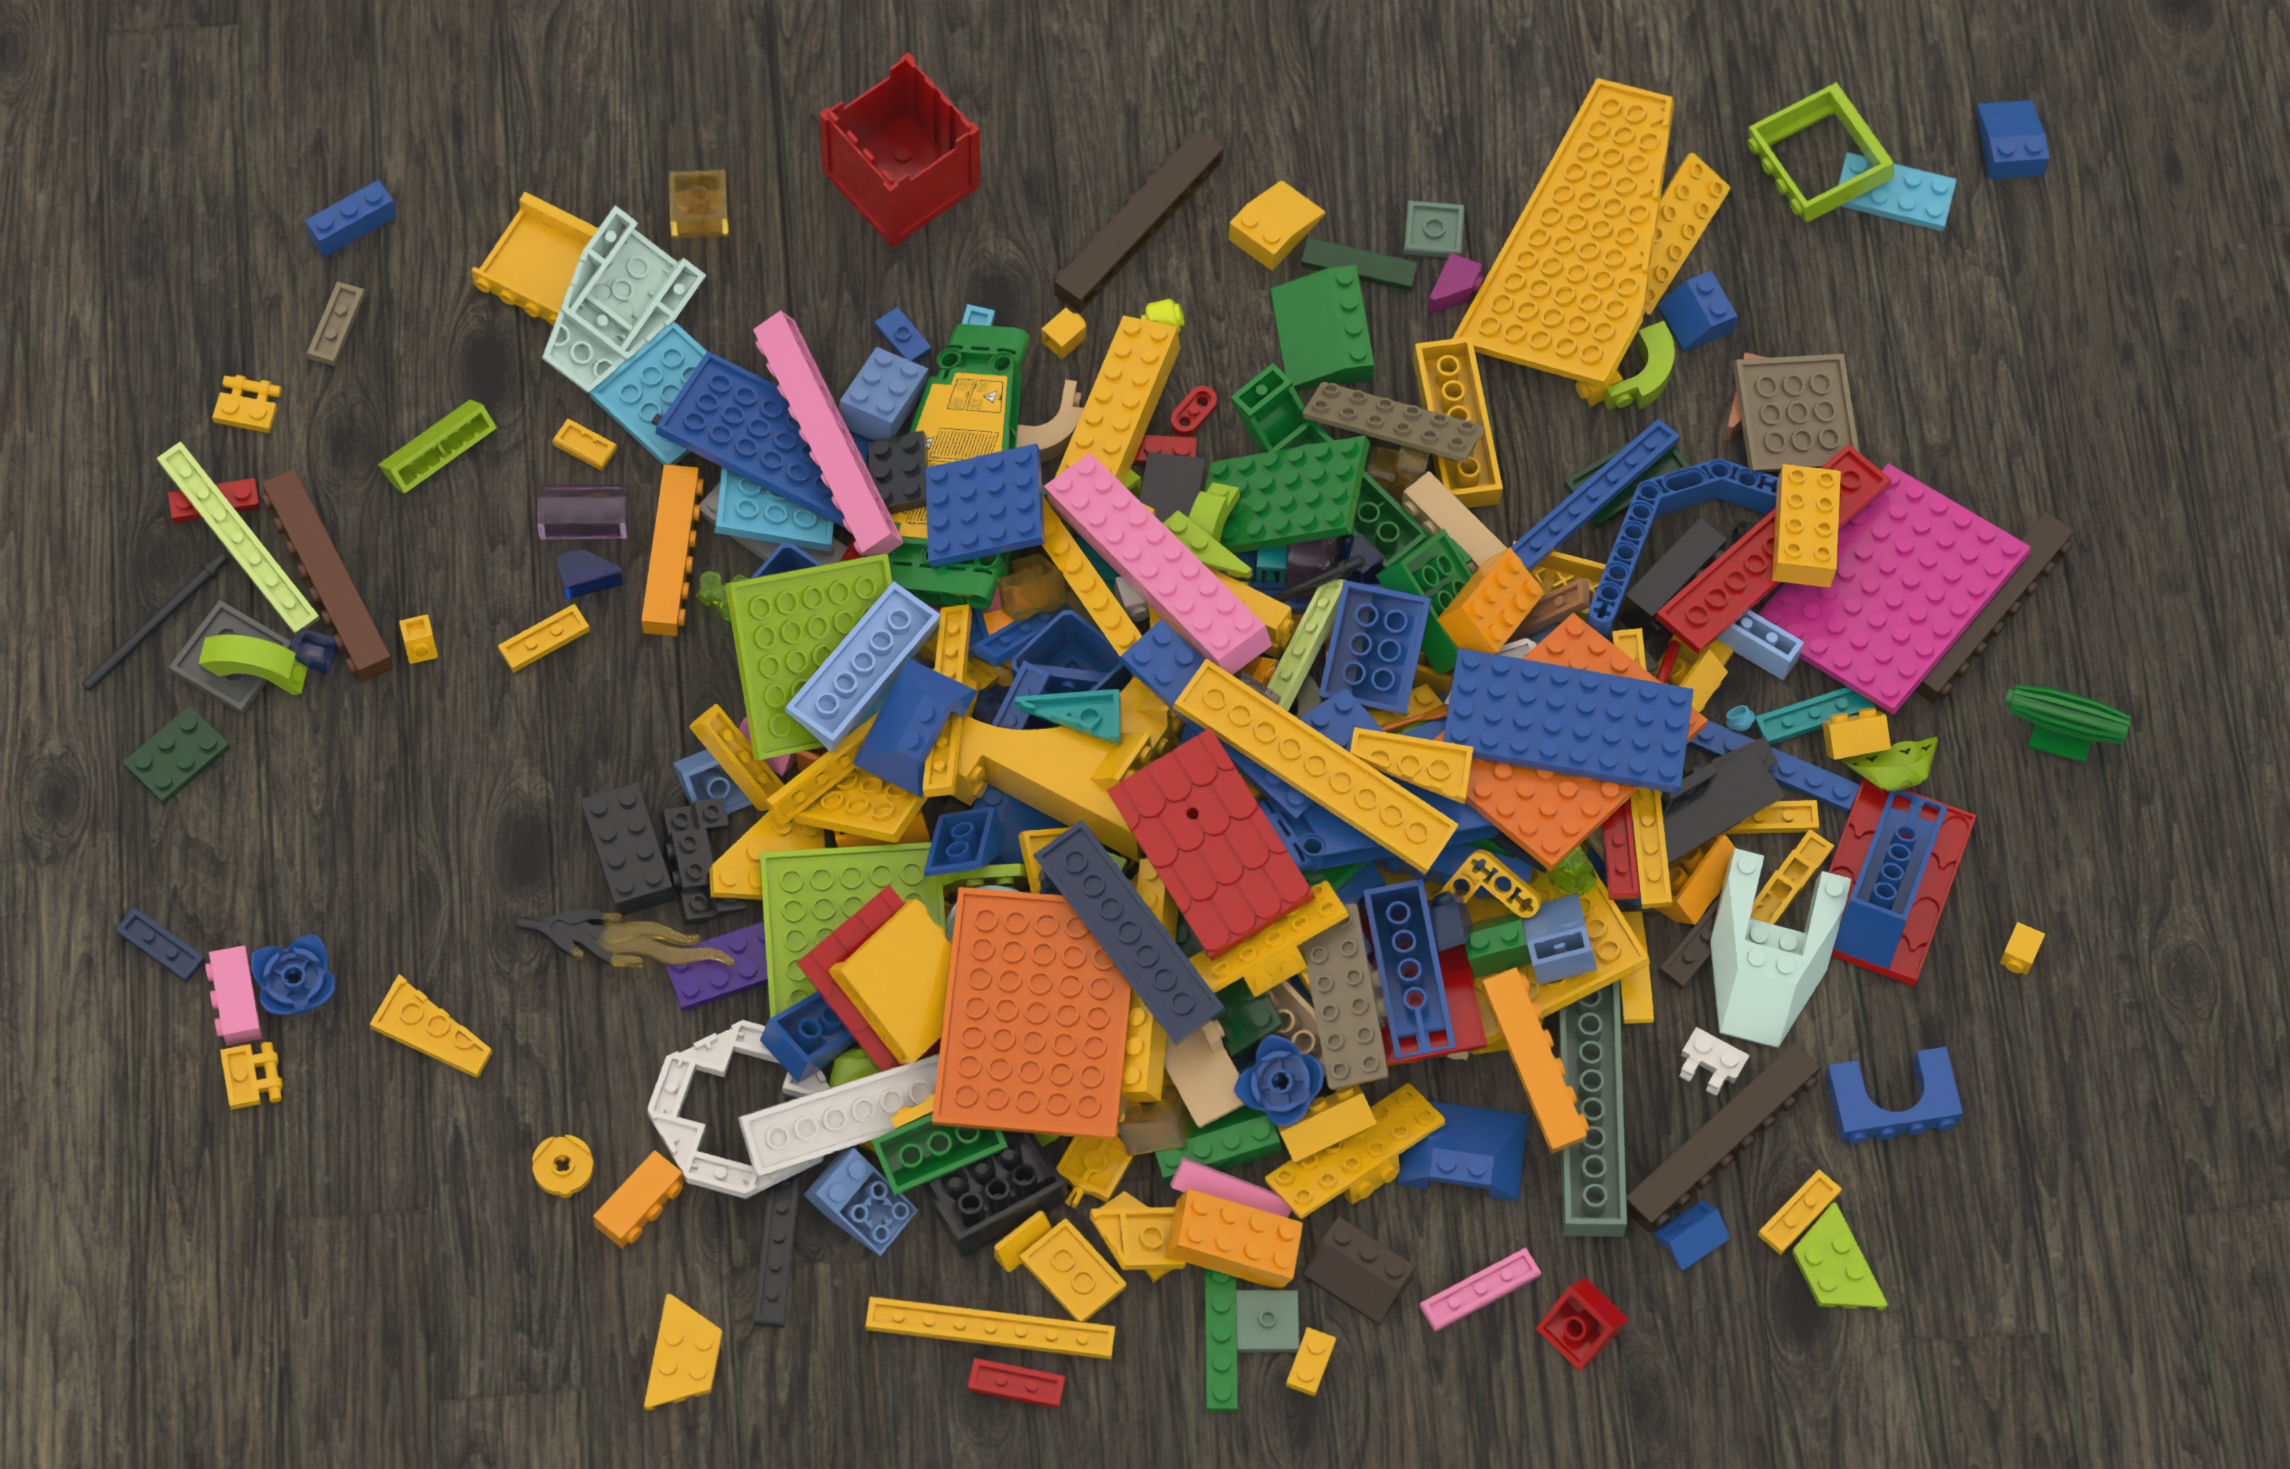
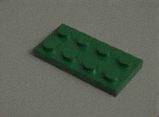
M1632 441L1566 478L1563 485L1570 495ZM1673 446L1594 515L1590 521L1595 528L1600 527L1628 510L1640 482L1690 467V465L1677 448Z

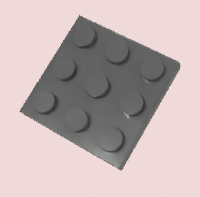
M219 600L168 668L170 673L243 715L268 680L249 674H230L219 677L199 665L205 637L216 635L249 636L276 643L289 650H292L293 643Z

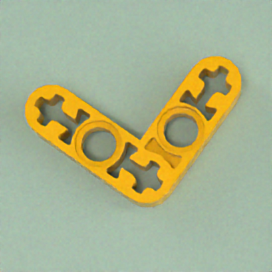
M1482 849L1474 851L1438 893L1440 894L1445 891H1451V894L1456 893L1457 891L1454 887L1455 880L1464 879L1470 886L1468 893H1461L1465 903L1482 885L1522 918L1533 917L1541 907L1542 901L1536 890L1494 855ZM1484 859L1486 861L1485 868L1477 870L1475 868V860ZM1495 867L1498 871L1494 873L1489 881L1486 878L1490 874L1488 871L1492 872ZM1504 876L1511 881L1512 886L1509 891L1498 889L1496 886V879L1498 877ZM1517 887H1519L1521 889L1520 892L1512 900L1510 896L1513 895ZM1531 898L1533 900L1531 903L1533 908H1522V899Z

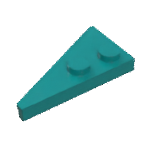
M1119 689L1015 697L1017 710L1116 744L1121 743V695Z

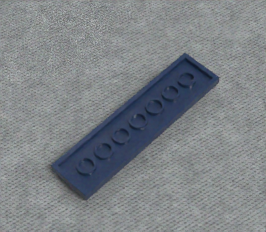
M1080 820L1033 855L1176 1046L1226 1010L1083 820Z

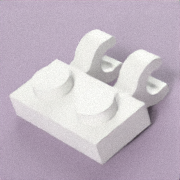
M1696 1027L1682 1050L1681 1056L1687 1058L1681 1069L1682 1072L1679 1077L1690 1082L1700 1065L1714 1073L1706 1091L1717 1096L1726 1080L1733 1084L1736 1082L1750 1055Z

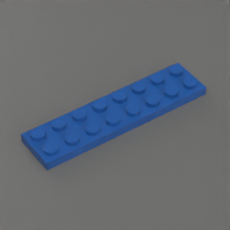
M1160 619L1121 655L1119 661L1198 735L1206 730L1173 708L1175 701L1206 659L1165 621ZM1217 737L1237 771L1293 823L1316 803Z

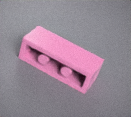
M245 945L209 952L211 963L205 964L208 981H214L215 990L210 991L213 1009H219L220 1018L215 1019L218 1037H224L226 1046L263 1039L249 957Z

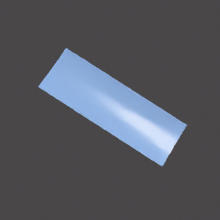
M893 581L785 707V712L805 727L832 753L900 674L907 658L912 659L939 628L941 614Z

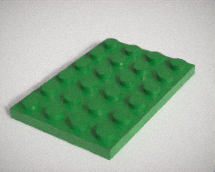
M1364 435L1211 462L1204 492H1207L1212 482L1237 487L1240 490V498L1224 524L1220 544L1233 554L1351 534L1370 445L1367 437Z

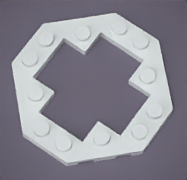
M745 1020L739 1021L731 1025V1029L718 1035L714 1033L695 1042L693 1047L680 1053L676 1051L665 1058L647 1111L687 1183L746 1199L823 1161L825 1155L761 1176H755L753 1166L698 1152L706 1131V1125L679 1117L695 1070L725 1077L733 1052L779 1063L760 1041L765 1029L763 1025ZM821 1070L800 1083H797L787 1073L782 1092L796 1097H803L830 1087Z

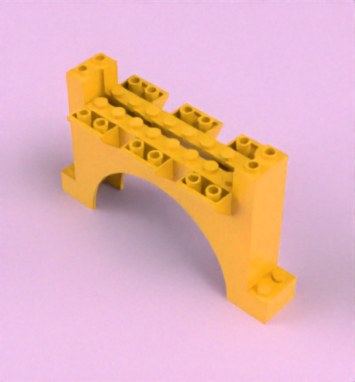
M1143 504L1156 517L1155 509ZM1210 567V571L1266 625L1272 646L1265 650L1264 653L1278 659L1282 652L1286 650L1293 637L1292 627L1294 621L1292 620L1291 607ZM1148 604L1150 621L1147 623L1151 629L1160 619L1165 620ZM1135 676L1120 692L1121 743L1118 744L1063 725L1040 730H1014L992 726L968 716L961 725L955 794H951V796L971 806L976 798L983 796L987 784L1069 827L1083 820L1100 843L1139 863L1145 853L1111 800L1107 790L1176 749L1181 743L1183 729L1188 724Z

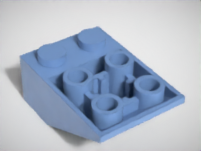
M1578 894L1541 903V907L1533 917L1522 918L1538 985L1597 970Z
M855 1148L841 1150L804 1194L826 1217L878 1256L882 1255L918 1212V1209L903 1194L894 1196L889 1181Z

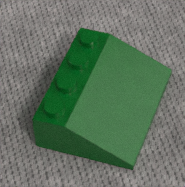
M1356 265L1327 268L1270 289L1284 373L1293 382L1295 390L1316 388L1322 382L1342 385L1372 381L1374 360Z
M1445 529L1440 530L1376 575L1382 588L1431 598L1421 649L1438 676L1455 667L1458 647L1437 619L1473 576Z

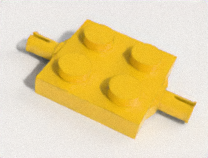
M1120 1119L1118 1122L1116 1140L1086 1137L1073 1138L1056 1167L1063 1180L1073 1187L1070 1195L1065 1200L1069 1206L1072 1203V1207L1076 1208L1083 1194L1092 1195L1106 1203L1111 1199L1137 1149L1123 1143L1118 1137L1123 1125H1125L1124 1120Z

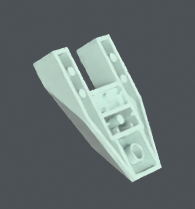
M1735 848L1729 857L1710 938L1719 1034L1778 1049L1827 971L1845 909L1851 878L1824 871L1821 872L1815 882L1804 933L1750 919L1764 856Z

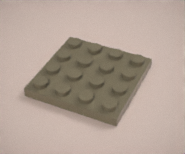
M1844 354L1739 359L1733 362L1748 467L1751 469L1750 473L1755 471L1763 473L1781 472L1783 464L1821 468L1847 444L1859 452Z

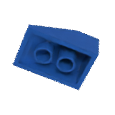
M2032 100L1977 104L1976 110L1989 179L2043 176L2050 157L2046 135Z
M996 807L939 815L924 869L925 876L980 869L996 858L1002 852L1006 836Z
M818 991L768 1019L760 1038L762 1044L797 1083L823 1069L856 1041Z

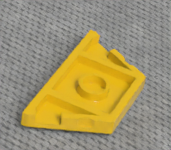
M1175 1207L1091 1209V1221L1123 1270L1184 1269L1186 1262L1166 1257Z
M666 1294L644 1403V1409L648 1411L655 1409V1406L672 1401L677 1403L686 1400L689 1396L697 1397L711 1393L723 1335L722 1330L671 1294Z

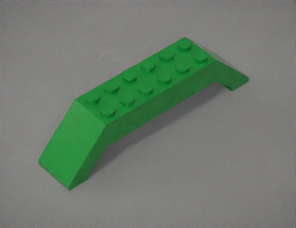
M1274 363L1230 397V401L1259 454L1334 441L1315 421L1303 418L1305 406L1295 391L1293 382ZM1364 470L1351 534L1337 537L1356 556L1362 555L1366 561V566L1377 575L1391 563L1433 535L1429 534ZM1451 538L1466 564H1469L1472 561V557Z

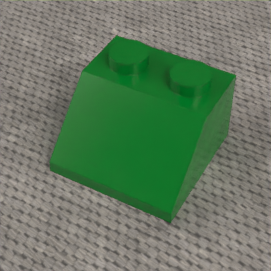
M1511 913L1473 923L1465 947L1474 979L1532 964L1520 916Z

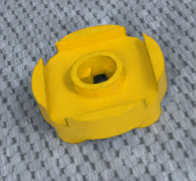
M565 1135V1137L548 1138L537 1147L533 1155L532 1170L535 1180L549 1194L569 1198L574 1193L585 1188L592 1178L594 1162L590 1149L582 1140L575 1136ZM566 1159L570 1161L567 1171H557L558 1166L555 1163L558 1160L560 1162H564Z

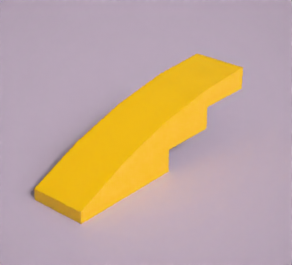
M1809 829L1796 849L1792 850L1779 870L1774 872L1754 900L1750 919L1776 925L1830 855L1834 845Z
M1642 911L1621 912L1648 955ZM1649 965L1619 979L1623 1024L1654 1023Z

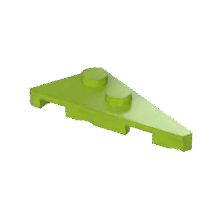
M1179 510L1162 523L1209 570L1210 567L1226 570L1227 575L1237 578L1244 577L1249 579L1252 576V569Z

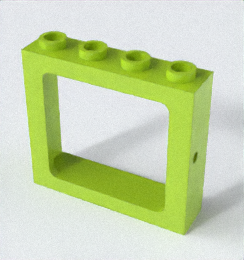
M1837 82L1749 127V139L1747 140L1749 149L1754 155H1759L1764 171L1768 175H1773L1778 191L1781 195L1786 194L1790 200L1789 204L1796 216L1800 214L1805 223L1894 178V162ZM1829 115H1836L1873 168L1806 201L1769 146Z

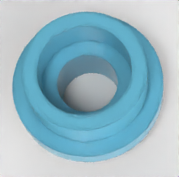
M1745 705L1731 709L1726 715L1727 727L1738 732L1750 728L1755 720L1754 712Z

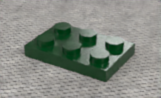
M189 705L124 760L123 765L164 806L230 749V745Z

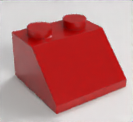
M1583 1278L1567 1288L1535 1329L1570 1363L1581 1371L1613 1341L1629 1319L1587 1278Z

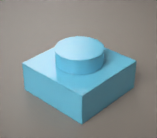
M967 304L962 324L992 326L995 310Z

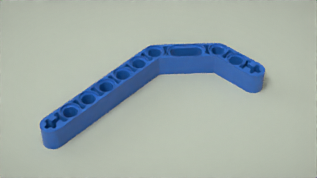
M1713 459L1640 482L1589 607L1586 623L1606 639L1609 637L1655 517L1715 498L1768 515L1776 508L1777 481L1779 477L1760 471L1750 473L1751 469L1723 459Z

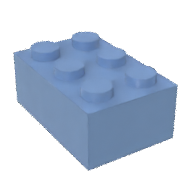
M876 347L839 402V411L848 430L874 441L895 437L925 391L928 368Z

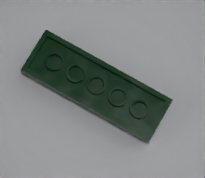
M1178 909L1176 944L1189 959L1204 949ZM1243 977L1214 993L1226 1010L1212 1021L1217 1019L1225 1033V1036L1221 1038L1234 1058L1262 1042L1268 1035H1272L1286 1026L1267 991L1254 997Z

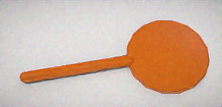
M1449 705L1381 728L1387 732L1417 721L1447 716Z

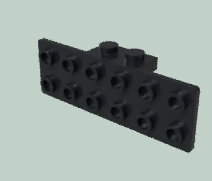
M1149 452L1139 501L1155 509L1156 518L1161 523H1164L1178 510L1189 518L1193 504L1201 490L1205 459Z
M1752 749L1746 750L1717 768L1712 763L1703 768L1700 765L1694 767L1685 775L1686 778L1682 779L1679 794L1663 791L1660 797L1668 865L1783 798L1784 792Z

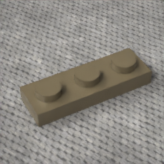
M337 281L307 351L308 359L332 366L336 365L364 299V289Z

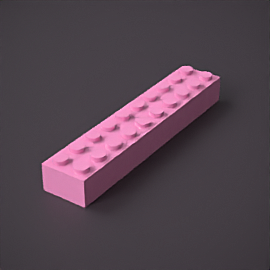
M1091 453L1084 456L1044 486L1051 507L1202 657L1207 658L1233 675L1272 646L1266 625Z

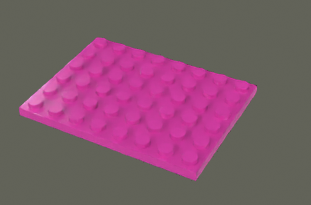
M1888 463L1882 472L1891 478L1890 485L1838 531L1837 566L1831 587L1785 582L1757 615L1804 642L1799 658L1894 715L2031 554V546Z

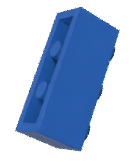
M377 180L306 219L305 223L308 237L324 258L396 218V211L393 199L382 183Z

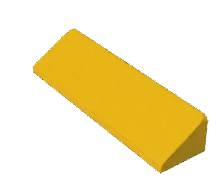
M714 704L689 726L690 729L758 811L770 810L766 800L781 789L784 784L764 760H754L752 745L718 704Z

